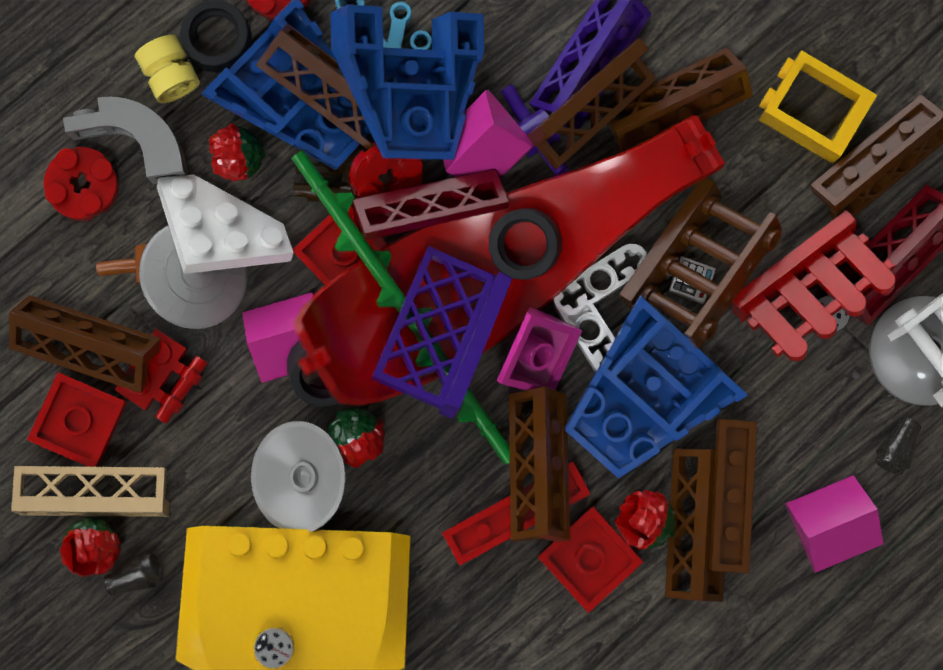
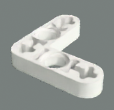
M637 244L622 246L593 264L562 291L567 290L570 295L576 293L581 289L577 282L583 280L586 291L594 298L587 300L586 293L576 300L577 307L574 309L570 305L564 307L561 305L560 302L564 298L562 292L553 300L554 308L562 321L577 328L586 320L594 321L599 326L600 334L596 339L592 341L585 340L580 336L577 342L595 372H597L603 356L598 349L592 354L588 348L597 346L604 338H607L610 344L603 346L607 353L615 337L594 304L628 283L636 270L631 266L623 269L619 274L624 279L618 281L616 271L608 263L613 261L616 268L626 259L624 254L628 252L630 256L638 255L640 257L637 263V267H639L647 253ZM596 271H604L610 276L611 284L605 290H597L591 285L590 276Z

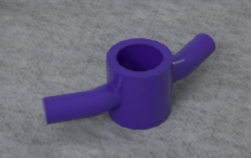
M513 84L500 91L519 121L517 124L526 135L549 116L542 108L531 114ZM555 133L546 140L552 148V144L560 140V135ZM536 146L526 154V157L530 158L540 153L556 176L570 171L565 162L559 168L554 169Z

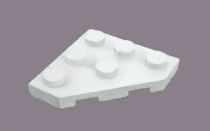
M196 175L158 178L157 190L184 274L291 261L294 252L283 223Z

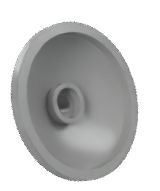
M917 296L894 304L880 316L870 336L869 358L876 378L894 397L914 405L930 406L939 404L933 395L943 388L940 382L943 378L908 332L893 341L887 335L898 327L894 322L896 319L912 308L916 312L920 311L936 297ZM933 312L920 324L943 353V324Z

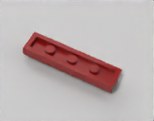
M573 461L568 464L569 506L591 494ZM535 483L523 488V491L528 495ZM510 496L442 532L459 566L511 538ZM531 508L523 518L524 530L535 525V512Z

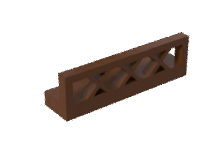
M287 23L267 48L256 66L366 149L375 146L372 144L374 141L362 133L360 120L365 119L362 114H359L356 100L336 59ZM278 47L291 56L294 70L280 71L268 62ZM299 62L306 68L300 69ZM316 74L322 79L324 92L310 94L303 88L301 75ZM288 76H295L296 82H294ZM329 85L337 91H330ZM345 96L352 102L354 115L339 116L333 111L331 98ZM325 98L326 105L318 99ZM349 121H355L356 128Z
M640 38L622 50L527 135L554 169L559 168L656 80V77L639 58L649 49ZM629 66L643 80L637 86L623 85V72ZM601 91H615V106L613 108L599 107V93ZM623 92L629 93L623 98ZM579 111L591 113V128L589 130L574 129L575 115ZM599 114H605V115L599 120ZM555 133L566 135V150L560 156L546 141ZM574 136H580V138L574 142Z
M725 48L649 85L617 114L632 112L631 115L619 121L613 118L607 123V126L614 134L619 152H624L651 139L692 115L698 116L702 122L752 97L753 93L747 68L728 48ZM724 63L729 65V67L721 71H712L713 68ZM687 81H696V83L688 87L680 86ZM656 96L664 97L655 103L648 102V100ZM615 102L606 106V108H613Z
M923 95L918 96L810 184L812 193L830 208L832 220L846 210L855 217L942 146L943 111Z
M31 295L9 311V349L139 393L146 388L147 365L160 351L161 338ZM22 328L29 330L38 343L33 344L22 340ZM54 339L62 341L71 354L60 353L51 341ZM87 350L95 352L104 365L93 364L84 352ZM122 361L134 365L135 377L126 375L117 363Z
M545 386L509 394L511 541L515 542L541 538L555 542L570 540L568 434L564 430L567 424V394ZM533 400V412L528 420L525 421L522 418V402ZM530 435L534 439V448L526 458L522 454V444ZM530 471L534 475L535 485L527 495L523 491V480ZM531 508L535 512V529L524 531L523 518Z
M717 420L709 571L749 573L757 422Z
M674 449L670 504L675 512L674 520L676 522L674 525V537L668 538L665 598L723 602L725 572L709 571L715 450ZM698 457L697 473L690 480L685 474V458ZM691 494L695 499V511L688 517L683 511V500ZM688 531L693 537V548L685 554L680 547L681 537ZM685 568L691 575L690 592L678 591L679 574Z

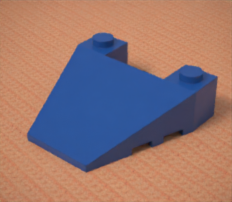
M347 4L331 12V50L382 157L388 159L454 160L466 118L464 114L468 97L472 95L475 86L473 79L477 64L482 61L484 53L483 14L448 12L432 19V50L383 47L382 7Z

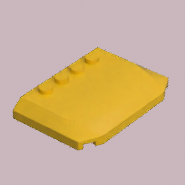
M224 526L187 528L176 661L192 670H405L411 536L392 532L314 530L309 532L308 529ZM270 628L285 630L290 634L294 642L292 657L286 664L278 668H269L262 665L254 653L256 639L262 632Z

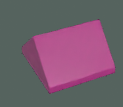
M485 90L464 112L466 118L454 160H443L445 171L455 177L496 169L499 179H501L535 145L489 90Z
M313 292L242 312L247 345L261 383L288 376L287 358L291 348L299 341L295 332L294 321L301 308L314 296Z
M530 306L497 381L500 384L523 390L544 386L556 390L582 330Z
M854 475L785 503L814 573L884 544L878 509Z

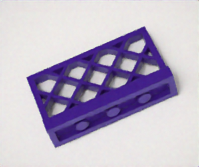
M428 246L371 379L440 409V414L453 419L462 405L512 278L501 272L495 276ZM430 260L445 265L450 277L433 283L427 270ZM472 277L484 283L481 293L467 298L459 280ZM422 279H424L426 285L419 288ZM453 283L460 301L443 306L436 289ZM429 291L436 309L419 315L413 302L414 297ZM477 301L474 310H472L470 304ZM463 306L469 322L467 326L454 330L446 312ZM410 310L412 318L405 320ZM440 315L447 333L430 339L422 321ZM416 324L423 342L405 348L399 334L401 328ZM463 334L461 342L459 343L457 336ZM450 339L456 354L454 358L440 363L433 344ZM396 342L399 350L391 353ZM426 347L434 366L416 372L408 353ZM402 356L409 375L397 379L383 373L387 361ZM449 366H450L449 371H448L447 376H446L445 373H444L443 368H446V367H449ZM436 371L442 384L439 395L436 396L424 391L419 377ZM412 380L414 386L411 385V384H408V383H406V382Z

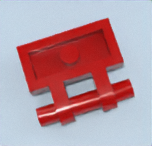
M155 329L152 335L161 338L160 351L148 362L146 388L139 393L117 385L114 390L148 411L156 399L162 406L154 417L167 424L173 414H178L184 406L181 402L192 386L199 384L203 378L200 374L208 363L196 355L189 366H185L181 361L188 352V349L158 329ZM131 365L125 374L135 377V366ZM173 372H176L181 378L171 393L168 394L162 389Z

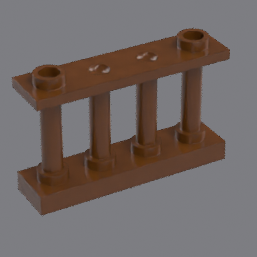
M704 178L697 183L619 294L631 310L641 295L652 306L688 326L689 328L685 335L692 346L698 350L705 341L708 342L713 338L718 329V322L767 251H772L777 246L782 235V228L775 214L769 212L762 224L753 221L722 204V196L716 183L708 178ZM715 216L752 237L741 254L700 233V228L708 217ZM693 245L731 267L719 285L679 262V258L687 247ZM673 275L710 297L698 315L658 292V288L666 277Z

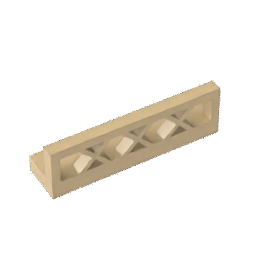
M14 466L11 511L21 516L169 517L170 502L165 499L167 469L163 467ZM24 475H39L48 485L37 496H23ZM46 475H52L57 477L51 482V480ZM67 476H77L86 485L74 497H65L57 488ZM84 476L95 477L89 482ZM105 476H115L123 485L112 497H103L94 488ZM121 476L133 477L128 482H126ZM143 476H157L156 497H140L131 487ZM53 490L58 496L47 495ZM91 491L96 497L84 496ZM127 491H129L133 497L121 496L124 495Z

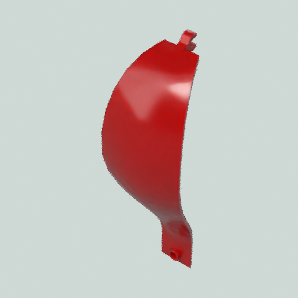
M692 115L624 152L507 192L508 209L415 229L377 251L390 252L392 257L387 271L406 297L428 246L497 276L501 271L493 263L489 252V235L494 224L506 213L522 208L537 209L549 215L558 225L562 237L561 254L556 264L541 276L529 280L512 278L483 350V353H485L521 327L530 306L541 311L653 210L674 195L722 169L725 162L715 147L716 142L710 132L706 131L698 116ZM520 222L508 230L504 239V248L507 256L513 262L519 265L530 266L543 258L547 250V240L539 226L531 222ZM362 260L321 288L301 308L294 321L295 332L307 354V357L298 361L305 375L317 371L330 393L340 403L352 405L381 402L404 394L371 379L399 313L395 307L378 306L377 299L382 288ZM430 260L427 270L433 283L450 277L445 265ZM472 277L459 280L467 298L481 293L484 285L483 282ZM422 279L419 288L426 285L424 279ZM453 283L436 289L443 306L460 301ZM429 291L414 297L413 302L416 308L431 307L433 310L436 309ZM477 301L470 304L472 310H474ZM463 306L446 312L454 330L467 326L469 319ZM440 315L432 317L428 330L433 337L447 333ZM408 326L401 328L399 334L405 348L419 343ZM463 334L457 336L459 343L461 342ZM450 339L439 342L438 344L449 360L454 358L456 352ZM396 342L391 353L399 350ZM420 349L408 353L416 372L431 367H418L415 361ZM402 356L387 361L383 373L397 379L409 375ZM435 371L419 377L421 385L424 386L439 377ZM412 380L406 382V383L411 384V385L414 386Z

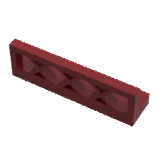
M496 169L353 200L354 223L359 231L363 233L365 240L505 210L509 207L508 198Z
M925 185L866 245L874 254L888 252V257L884 261L889 259L895 265L894 270L891 271L895 276V288L892 292L879 294L870 287L862 293L866 299V310L862 315L856 317L867 326L943 250V193L928 185ZM929 199L939 204L932 212L919 215V209ZM913 226V232L907 238L894 240V235L900 229ZM849 264L841 271L849 281L862 278Z

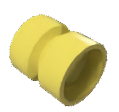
M176 35L156 38L142 46L135 54L143 74L151 77L148 84L159 103H168L180 99L191 93L200 84L192 64L184 62L186 53Z

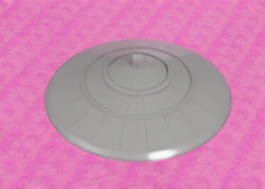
M169 225L162 228L149 240L142 253L139 266L140 284L147 302L163 319L183 328L203 329L225 321L239 307L247 288V267L184 274Z
M292 421L274 428L261 441L255 452L251 468L253 496L261 513L277 528L308 529L309 532L323 526L334 515L343 497L345 468L337 445L323 429L308 422Z

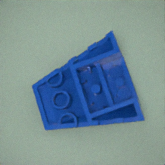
M292 0L273 19L267 31L230 69L226 67L201 95L301 151L304 150L306 154L337 170L360 143L256 66L267 48L287 23L336 59L331 49L321 37L323 33L315 21L311 22L303 11L304 6L301 1ZM278 47L268 62L280 71L294 70L291 56ZM299 62L300 69L306 68ZM316 74L301 75L303 88L310 94L324 92L322 79ZM288 76L290 79L296 82L295 76ZM329 85L330 91H337ZM345 96L331 98L333 111L339 116L354 115L352 102ZM325 98L318 99L326 105ZM360 120L362 133L368 136L370 130L365 120ZM349 121L356 128L355 121Z
M640 295L564 430L617 478H620L661 452L660 449L673 440L678 441L689 434L688 431L706 419L709 421L720 414L721 409L734 401H740L748 396V394L700 349L698 350L693 347L689 339Z

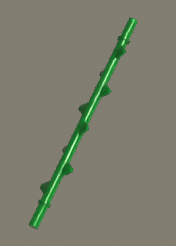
M304 150L298 152L291 158L311 186L312 194L315 193L342 231L335 244L336 250L338 252L356 251L382 288L377 299L378 306L395 307L398 313H400L406 297L387 271L392 257L390 252L373 251L348 215L354 200L352 193H333L327 185L329 183L328 180L323 179ZM431 307L417 308L419 315L433 310ZM410 310L405 320L412 318ZM432 318L422 321L430 339L434 338L428 330ZM416 324L409 325L408 327L419 343L423 342ZM438 343L433 344L440 363L449 360ZM426 347L420 349L415 363L418 367L434 366ZM449 366V367H446V368H443L444 373H445L446 376H447V373H448V371H449L450 366ZM468 387L457 419L460 423L475 422L481 430L480 435L486 437L504 465L510 463V446L496 426L498 424L496 422L493 423Z

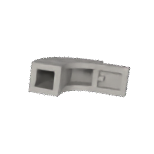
M98 97L99 112H95L93 109H82L75 111L71 117L63 118L65 132L73 140L109 134H121L136 140L143 152L146 177L153 184L158 183V178L188 175L185 154L177 137L158 114L141 103L120 97Z

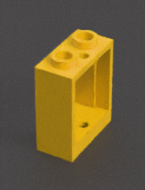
M801 50L795 60L788 57L777 75L783 79L777 90L770 87L761 101L759 107L764 109V112L760 116L759 121L834 164L841 157L877 94ZM800 70L854 101L831 140L778 109L779 104Z

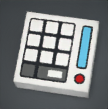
M682 256L680 257V263L712 281L716 268ZM673 276L669 293L700 304L705 302L706 294Z

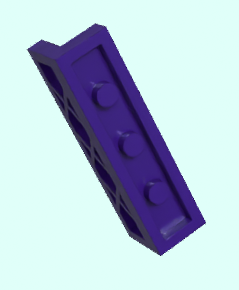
M595 0L529 105L537 111L542 108L550 115L622 50L632 44L652 15L641 0H617L613 9L604 14L603 10L610 0ZM598 29L595 38L584 43L587 35ZM579 59L576 68L566 73L565 70L569 64ZM560 89V93L553 104L546 103L550 94ZM579 111L575 115L574 129H580L589 112Z

